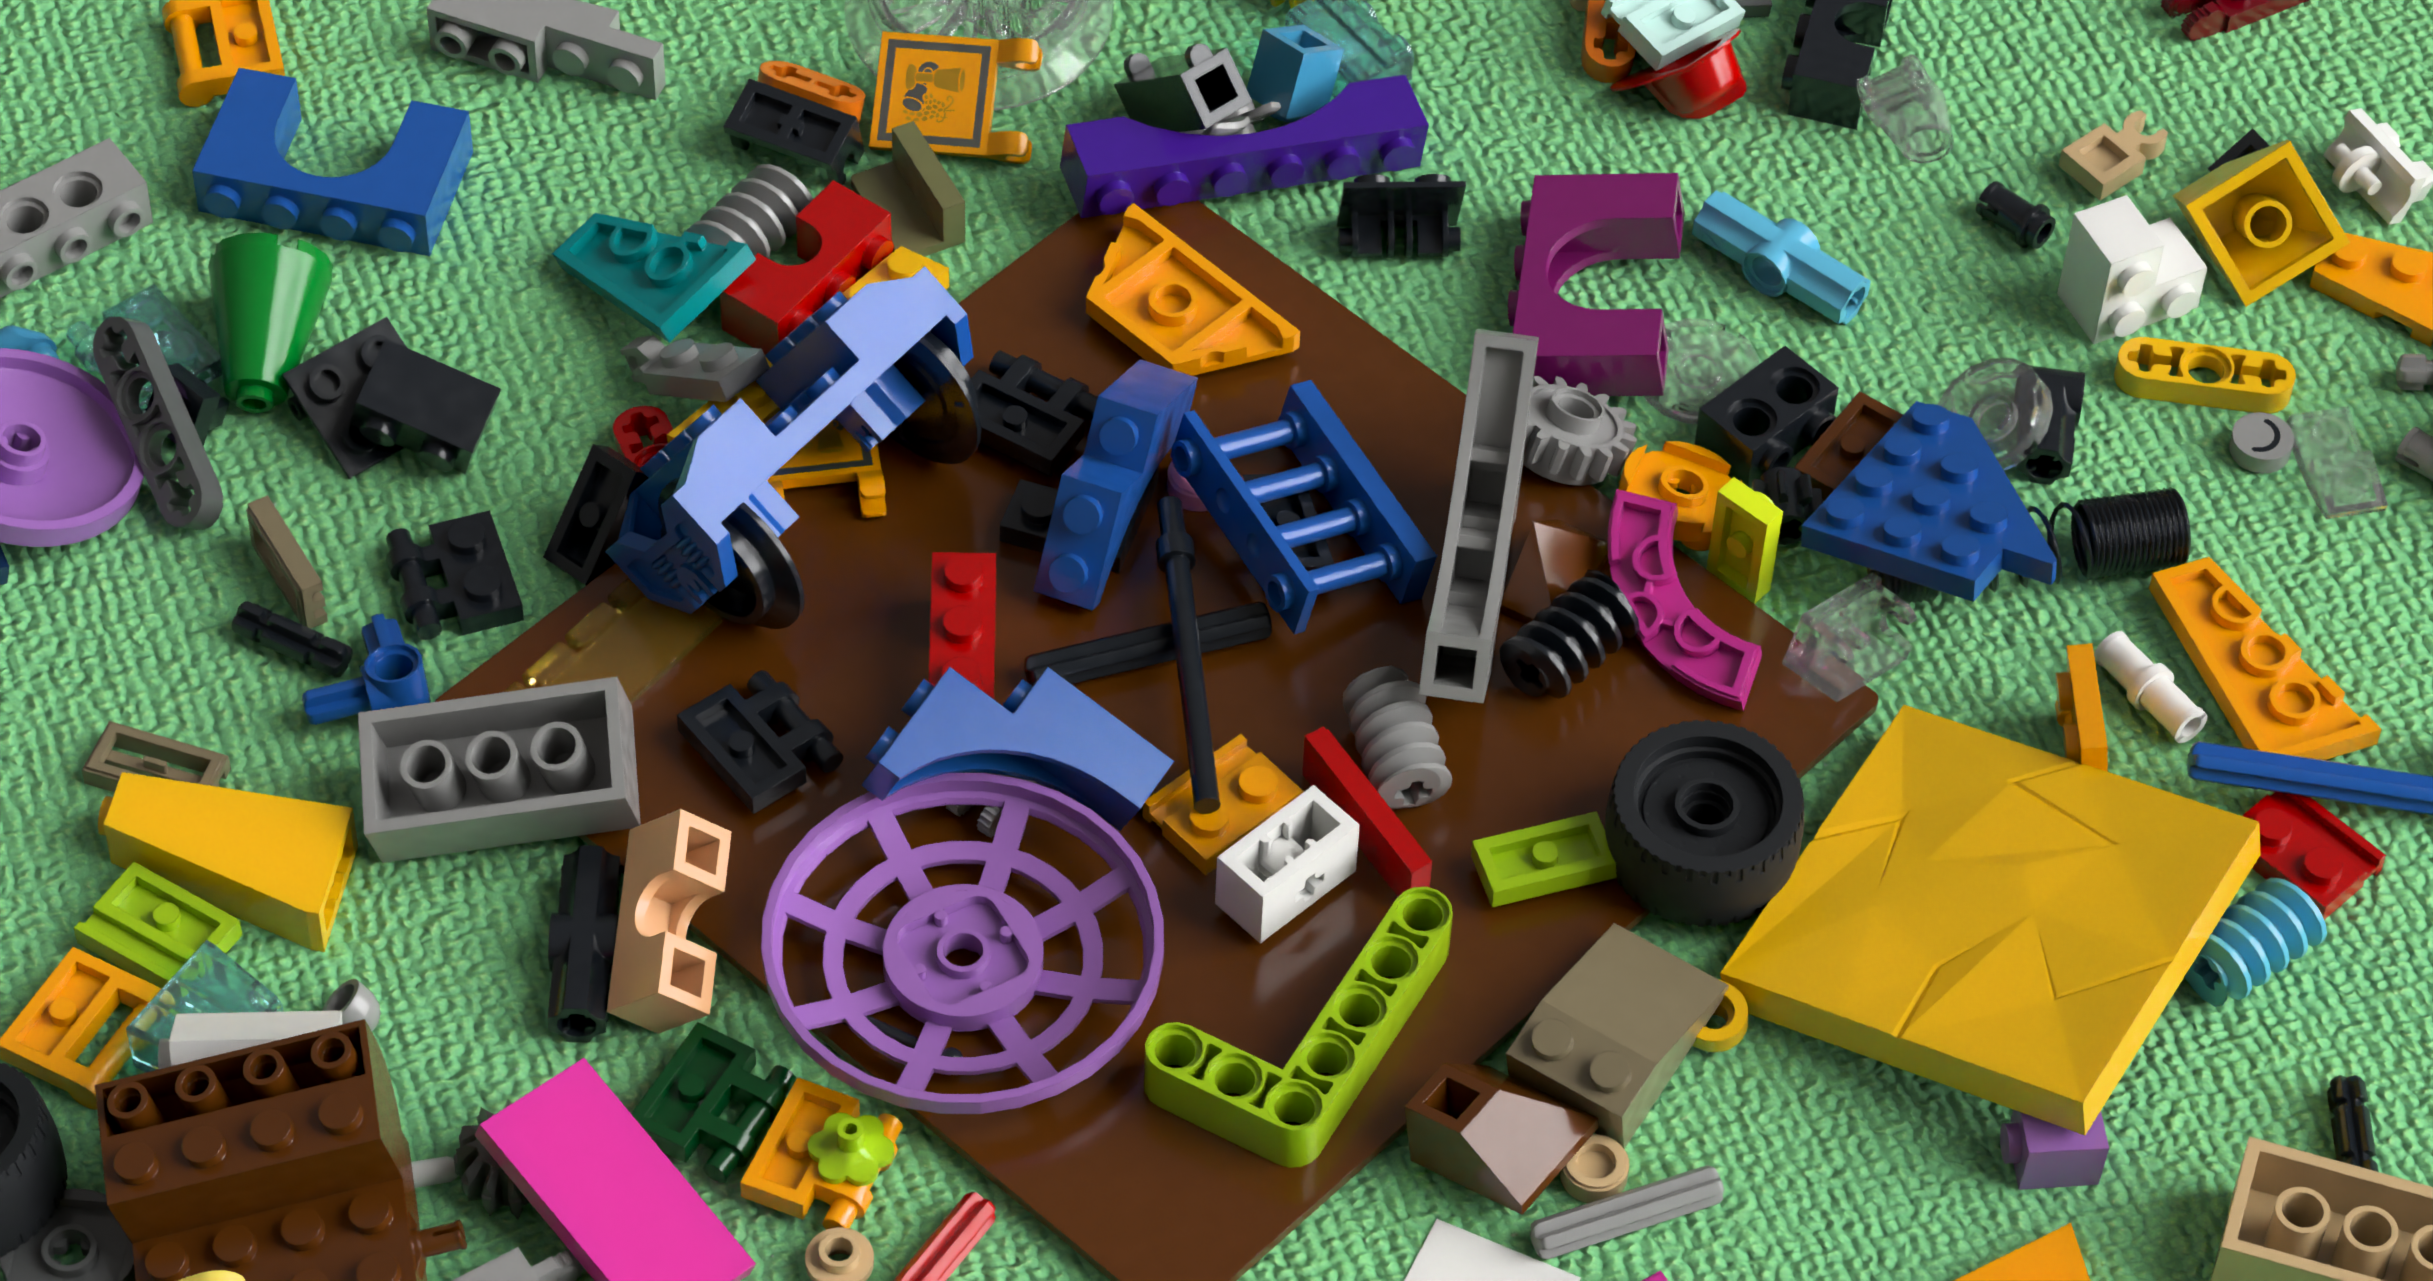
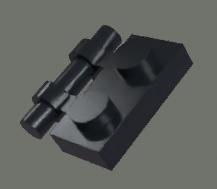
M999 350L990 362L989 372L1001 377V379L981 370H978L971 378L978 400L977 411L981 423L980 443L1052 477L1084 437L1085 420L1077 416L1080 415L1092 421L1098 397L1089 393L1088 385L1072 377L1066 381L1061 380L1043 371L1040 362L1024 354L1016 358ZM1032 392V393H1034V394H1036V395H1038V396H1040V397H1042V398H1044V399H1047V400H1049V401L1046 402V401H1044V400H1042V399H1040V398H1037V397L1031 395L1030 393Z
M490 510L428 525L432 545L421 547L413 543L409 530L404 528L392 530L386 536L389 548L386 562L392 578L401 584L404 594L400 599V604L405 619L410 624H414L420 639L430 640L436 638L442 632L440 620L456 617L462 636L524 620L523 605ZM442 574L445 588L435 590L427 585L425 578Z
M765 670L755 673L747 683V688L753 694L752 697L745 700L729 684L677 714L678 731L753 814L807 783L806 766L800 760L814 761L823 772L829 773L838 768L844 758L843 754L832 743L834 738L832 732L821 720H811L798 706L800 699L791 687L785 682H776ZM766 723H779L788 733L779 738Z

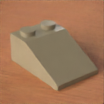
M1613 923L1540 1001L1506 1052L1508 1075L1597 1117L1599 1128L1594 1133L1614 1139L1625 1149L1693 1046L1696 1036L1702 1027L1706 1026L1723 1000L1729 986Z

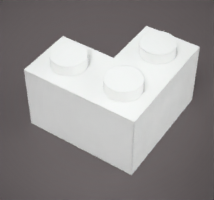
M2125 195L2074 213L2057 295L2092 343L2096 344L2116 336H2128L2141 327L2169 317H2181L2192 309L2197 308L2207 266L2171 218L2149 225L2130 198Z

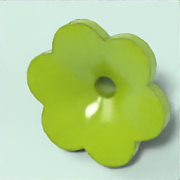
M840 1112L829 1116L824 1123V1130L810 1137L808 1141V1154L814 1161L818 1162L819 1176L825 1182L839 1184L848 1180L851 1184L862 1187L875 1182L878 1177L879 1168L885 1167L893 1161L894 1144L884 1136L883 1123L877 1117L863 1115L854 1118L847 1113Z

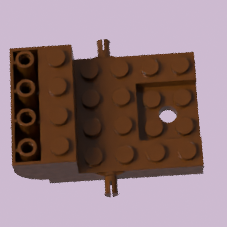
M365 1019L95 1085L107 1206L132 1243L136 1281H177L212 1270L235 1272L242 1275L246 1281H427V1257L467 1248L466 1236L460 1219L455 1220V1222L420 1230L409 1143L401 1130L397 1102L385 1059Z

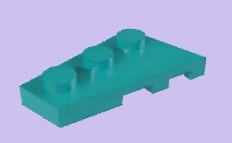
M594 213L552 253L564 271L669 343L756 260L752 251L745 243L729 240L726 246L708 243L701 234L684 231L682 236L679 237L659 233L653 224Z

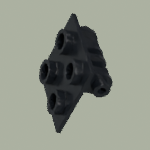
M1369 174L1355 178L1354 182H1344L1337 216V227L1350 228H1339V252H1350L1351 258L1382 257L1381 226L1386 227L1387 258H1394V226L1404 227L1405 258H1412V226L1417 227V257H1448L1449 251H1460V227L1449 226L1457 225L1466 189V181H1451L1449 176L1442 174H1426L1418 176L1414 182H1390V178L1387 176Z
M387 317L282 374L283 379L294 394V396L287 400L292 414L299 421L306 417L311 420L348 479L404 449V447L397 444L393 446L376 444L365 438L360 433V428L350 424L355 403L384 340L388 339L406 347Z

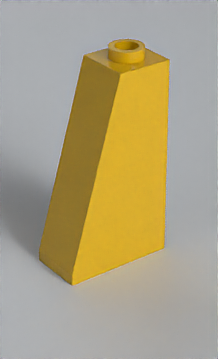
M122 772L114 796H106L103 799L98 816V832L100 835L106 836L111 863L127 869L134 861L232 916L308 949L325 952L358 849L352 807Z

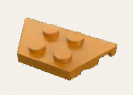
M1133 203L1127 207L1123 216V227L1116 243L1111 242L1103 259V271L1095 276L1087 293L1086 314L1146 361L1191 376L1291 353L1299 348L1300 330Z

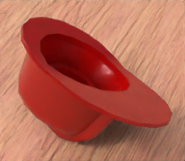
M1739 28L1733 29L1657 71L1651 66L1626 76L1611 85L1610 89L1613 92L1623 91L1644 85L1674 115L1691 119H1701L1713 115L1743 97L1747 91L1746 81L1731 41L1741 33V30Z

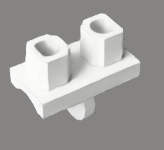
M2362 108L2349 110L2344 118L2345 125L2341 134L2327 148L2323 155L2335 167L2332 182L2343 193L2357 191L2389 225L2401 223L2411 204L2425 199L2433 185V170L2424 161L2412 162L2400 149L2399 135L2387 122L2376 124Z

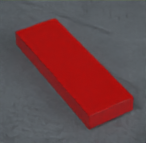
M1323 726L1305 735L1302 775L1311 786H1316L1360 825L1358 847L1397 897L1413 887L1430 888L1432 860L1329 729L1326 730Z

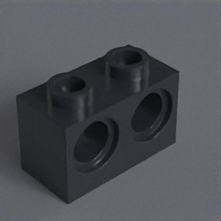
M1783 346L1699 408L1694 444L1721 456L1731 465L1728 476L1730 478L1735 477L1739 481L1742 480L1743 484L1752 488V481L1754 479H1759L1769 469L1786 467L1794 455L1809 444L1814 445L1836 419L1834 413L1839 387L1788 347Z

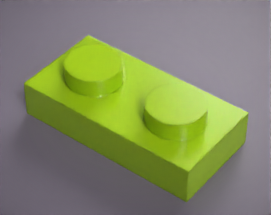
M1597 811L1472 841L1471 858L1492 908L1617 878L1616 862L1609 850L1606 833Z

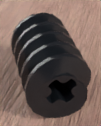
M1588 569L1584 577L1575 580L1570 585L1567 592L1556 596L1549 607L1541 609L1536 614L1532 622L1524 624L1516 636L1503 642L1499 649L1500 661L1506 675L1514 686L1525 694L1540 697L1545 692L1557 699L1564 698L1572 689L1571 683H1582L1589 674L1588 668H1599L1606 659L1605 653L1613 654L1620 650L1623 644L1622 638L1626 640L1637 635L1640 629L1638 617L1619 586L1609 576L1598 570Z

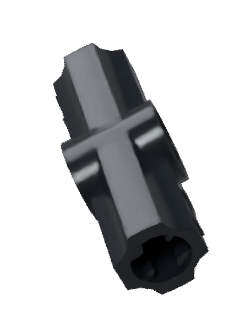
M583 845L579 846L575 852L564 855L563 866H561L558 913H552L550 918L548 960L552 978L547 1017L548 1028L550 1032L561 1035L569 1042H590L596 1035L606 1033L608 1022L607 1004L619 918L617 909L621 862L620 856L610 854L603 846Z

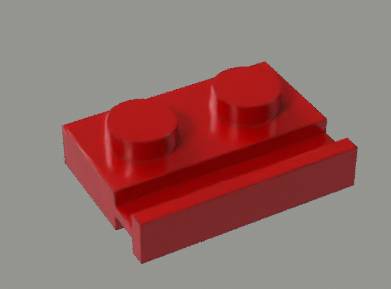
M2274 792L2271 796L2268 794L2242 815L2243 817L2259 821L2261 855L2252 869L2266 880L2269 878H2280L2298 886L2319 908L2324 920L2360 890L2367 878L2372 874L2376 876L2382 870L2386 855L2311 797Z

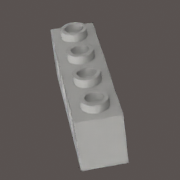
M110 138L0 191V298L15 290L23 289L32 282L68 264L78 262L85 256L123 237L131 236L138 230L153 223L147 182Z

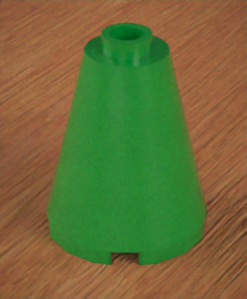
M265 232L242 233L222 239L216 244L215 254L211 253L208 264L224 392L228 398L235 402L237 407L252 413L268 412L274 406L280 405L286 400L290 388L283 379L282 374L300 365L330 289L333 264L328 256L312 244L298 239L297 249L277 245L278 234Z

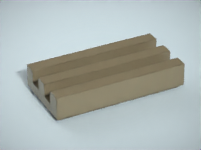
M267 495L248 503L246 511L252 546L299 622L311 629L328 622L327 613L323 608L326 606L325 598L320 592L323 590L322 581L269 496Z
M109 721L86 761L82 774L85 784L115 792L122 772L220 787V778H227L231 766L228 755ZM114 746L145 756L141 759L114 751L112 748ZM167 762L203 772L204 774L199 776L169 767Z

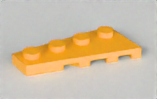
M2210 557L2152 573L2149 585L2150 592L2244 748L2327 760L2377 745L2382 729L2367 714L2359 717L2343 701L2345 692L2328 675L2320 678L2300 658L2302 649L2286 633L2282 635L2275 633L2260 618L2262 609Z

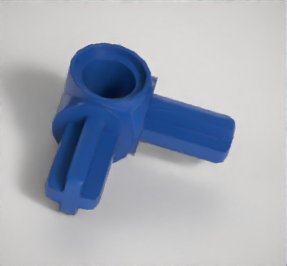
M375 614L371 617L372 623L362 627L361 634L368 656L364 664L359 666L361 677L307 690L303 693V707L310 724L318 725L357 715L359 712L431 703L422 655L417 648L410 644H405L396 619H385L384 614Z

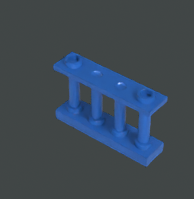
M1312 380L1290 385L1278 421L1230 434L1213 437L1195 410L1183 413L1170 455L1178 474L1189 482L1265 592L1270 607L1274 611L1279 612L1294 635L1305 632L1317 595L1379 578L1387 584L1400 604L1422 599L1437 555ZM1285 445L1288 449L1292 450L1302 466L1244 482L1230 462V459ZM1316 489L1324 495L1333 511L1275 526L1260 504ZM1347 533L1355 539L1365 555L1307 571L1291 548Z

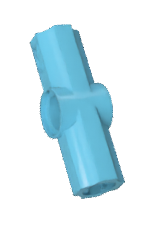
M1717 190L1704 201L1702 209L1694 219L1692 235L1741 264L1745 278L1752 287L1764 295L1778 297L1787 292L1837 324L1843 323L1844 325L1848 324L1857 315L1860 306L1868 296L1871 281L1821 251L1816 236L1800 221L1793 218H1784L1776 224L1729 194L1721 193Z

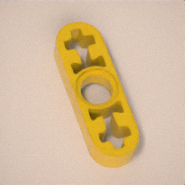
M2136 337L2126 341L2119 349L2114 370L2115 383L2124 393L2132 397L2269 414L2279 412L2289 404L2296 379L2295 369L2292 364L2284 357L2275 353L2150 337ZM2138 364L2148 365V371L2139 370ZM2171 367H2178L2176 376H2170ZM2198 367L2208 368L2215 371L2219 375L2220 380L2215 383H2202L2192 378L2189 371ZM2233 374L2240 375L2238 384L2231 383ZM2261 379L2269 380L2271 387L2262 386Z

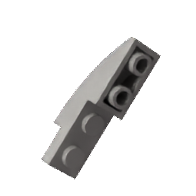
M432 0L427 7L431 50L444 53L452 58L467 60L498 70L506 75H515L537 83L547 68L550 67L571 76L586 78L615 87L622 92L634 93L653 100L658 98L666 85L663 43L621 31L618 10L576 0Z

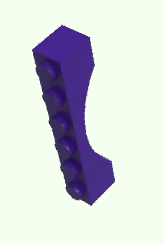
M1406 75L1351 82L1332 101L1311 115L1282 127L1251 134L1224 136L1186 134L1152 127L1124 116L1068 124L1065 128L1060 169L1081 218L1107 214L1113 215L1125 212L1127 207L1133 203L1141 209L1172 206L1197 200L1231 197L1237 194L1289 188L1296 185L1342 180L1349 177L1420 167L1429 124Z

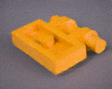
M797 1077L740 1182L741 1197L804 1220L814 1199L823 1201L830 1205L822 1222L826 1230L837 1227L850 1228L854 1219L864 1217L873 1199L872 1192L870 1191L873 1183L862 1187L855 1186L848 1180L839 1184L827 1183L819 1176L818 1162L814 1161L808 1154V1141L810 1137L824 1130V1123L829 1116L842 1112L854 1118L859 1117V1099ZM882 1113L878 1116V1119L883 1123L884 1136L894 1144L895 1158L898 1152L895 1142L903 1128V1124L895 1116ZM892 1162L885 1167L879 1168V1172L888 1170Z

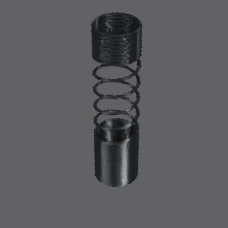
M2169 487V489L2163 488L2156 491L2145 490V492L2139 491L2138 493L2133 492L2132 494L2127 493L2120 496L2115 494V496L2109 495L2108 497L2103 496L2102 498L2097 497L2090 500L2086 498L2084 500L2079 499L2074 507L2067 502H2060L2054 508L2050 520L2047 519L2046 515L2039 508L2034 506L2027 508L2029 513L2034 512L2040 516L2047 529V544L2057 559L2056 579L2054 581L2059 584L2062 578V563L2057 539L2054 534L2056 516L2062 508H2067L2072 513L2071 536L2075 558L2080 571L2089 580L2093 578L2098 579L2099 577L2104 578L2105 576L2110 577L2111 575L2117 576V574L2122 576L2123 574L2128 575L2129 573L2134 574L2141 571L2164 570L2165 568L2185 564L2189 559L2191 551L2190 522L2183 498L2175 488ZM1867 568L1873 597L1884 608L1886 605L1891 607L1892 605H1904V603L1910 604L1917 601L1922 603L1923 600L1928 602L1929 599L1934 601L1940 593L1938 590ZM1998 574L1988 585L1989 589L1994 593L1999 586ZM2018 575L2021 585L2027 589L2030 584V578Z

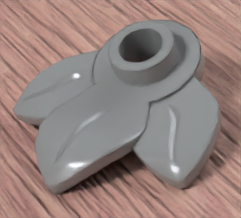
M1253 102L1207 129L1180 133L1214 136L1256 133L1254 125L1279 111L1281 105L1279 102H1270L1255 109Z

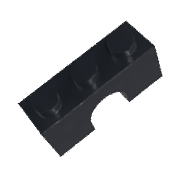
M1806 0L1805 7L1813 8L1811 15L1800 14L1793 43L1794 48L1801 49L1799 56L1788 54L1781 83V89L1791 91L1787 115L1857 130L1869 88L1875 48L1856 43L1876 47L1881 46L1893 0Z

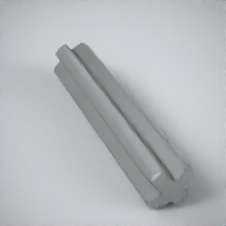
M1705 1165L1535 1220L1531 1224L1530 1237L1532 1245L1541 1259H1550L1717 1205L1723 1200V1183L1716 1169L1713 1166Z

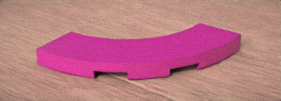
M1616 489L1608 526V559L1612 580L1619 586L1638 617L1640 629L1636 638L1657 664L1678 682L1714 702L1744 711L1762 657L1761 646L1744 641L1721 629L1698 608H1695L1686 596L1679 582L1673 559V537L1678 517L1677 503Z

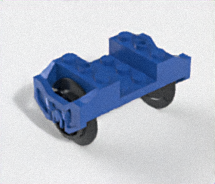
M925 266L909 278L866 284L850 299H847L841 291H838L770 350L765 357L771 362L772 366L756 382L781 410L765 424L741 398L724 413H721L713 404L640 468L648 478L630 494L619 538L605 552L648 599L688 614H692L704 604L717 615L738 624H755L769 629H782L792 625L803 611L804 590L796 566L778 537L799 518V515L767 480L834 418L843 425L866 452L888 435L915 454L941 464L961 463L976 452L981 440V423L977 411L978 400L973 382L964 368L974 357L968 316L964 309Z

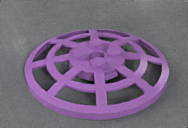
M946 773L901 789L883 801L871 792H868L839 807L813 827L787 856L771 886L762 919L761 954L768 994L782 1024L801 1049L830 1075L863 1094L900 1107L939 1114H984L1020 1108L1058 1095L1092 1076L1122 1050L1141 1026L1157 993L1164 960V919L1156 887L1141 858L1119 831L1093 810L1059 791L1023 779L988 773ZM945 805H984L1002 808L992 843L981 841H947L923 845L911 849L895 816L913 810ZM1029 815L1048 821L1079 838L1100 855L1112 871L1079 892L1075 885L1053 866L1029 853L1018 850ZM869 827L871 828L886 861L876 865L857 880L840 900L835 910L799 894L807 878L826 856L850 837ZM947 864L985 865L978 885L955 884L933 889L923 872V869ZM1011 872L1022 875L1040 885L1056 898L1060 904L1033 918L1022 904L1004 893ZM898 881L909 902L897 912L887 929L856 919L861 910L875 895L889 884ZM1128 892L1136 908L1143 935V969L1140 980L1101 978L1103 972V942L1094 913ZM788 918L826 934L823 942V972L827 991L831 999L794 1007L788 994L782 965L783 935ZM1075 925L1083 950V970L1081 976L1043 970V942ZM846 943L883 956L884 983L850 993L843 969ZM962 948L977 952L981 956L976 963L969 966L954 965L945 957L950 952ZM1034 995L1071 1000L1069 1006L1057 1021L1033 1039L1028 1037L1014 1017L1027 1006ZM1092 1003L1131 1005L1124 1021L1113 1035L1081 1061L1058 1073L1043 1056L1044 1053L1053 1049L1074 1031L1088 1013ZM899 1005L909 1015L925 1023L913 1049L885 1035L865 1016ZM845 1022L851 1031L872 1049L906 1066L897 1084L878 1079L838 1058L814 1038L808 1030ZM988 1028L1004 1049L1003 1052L978 1057L941 1056L952 1031H975ZM1017 1066L1030 1082V1084L1019 1088L983 1094H939L925 1091L933 1073L979 1075L1003 1071Z

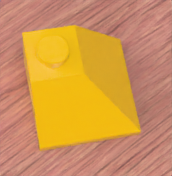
M2290 140L2282 141L2224 163L2172 195L2201 245L2246 307L2350 243Z

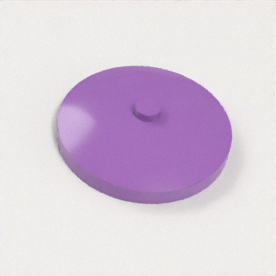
M0 348V542L17 546L53 547L81 542L109 530L126 516L134 505L140 492L144 472L106 384L83 369L60 359L31 351Z

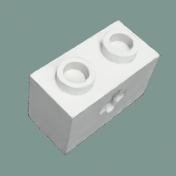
M1311 786L1217 857L1215 904L1261 944L1356 871L1360 825L1316 786Z

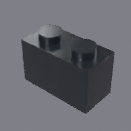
M385 339L355 403L350 424L360 428V433L376 444L383 446L397 444L418 453V458L434 469L440 471L455 469L465 474L494 411L501 389Z

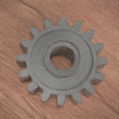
M1534 376L1523 465L1542 477L1568 485H1592L1604 481L1607 474L1617 477L1620 475L1628 456L1632 453L1637 442V438L1633 436L1637 428L1636 424L1624 420L1627 413L1624 408L1607 405L1610 397L1607 394L1603 393L1593 396L1588 393L1587 384L1580 382L1574 388L1567 386L1562 377L1556 376L1553 384H1548L1540 376Z

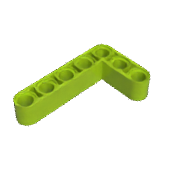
M1413 887L1398 896L1283 1069L1191 1025L1173 1022L1156 1027L1148 1035L1145 1043L1144 1090L1149 1100L1158 1107L1278 1165L1293 1168L1312 1163L1320 1155L1446 962L1449 954L1452 928V904L1440 891L1429 887ZM1391 976L1394 977V979H1388L1385 977ZM1352 1024H1360L1366 1027H1355ZM1168 1065H1179V1066H1183V1067H1181V1068H1171V1067H1167V1066H1168ZM1318 1073H1331V1074H1334V1075H1333V1076H1323V1075H1320V1074H1318ZM1237 1093L1241 1094L1242 1096L1232 1097L1225 1094ZM1294 1121H1295V1122H1298V1123H1302V1125H1293V1126H1292V1125H1289V1124H1285V1122H1294Z

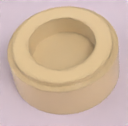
M1593 1134L1560 1171L1561 1183L1572 1197L1585 1203H1591L1622 1193L1626 1186L1629 1172L1628 1155L1625 1149L1614 1139L1605 1135Z

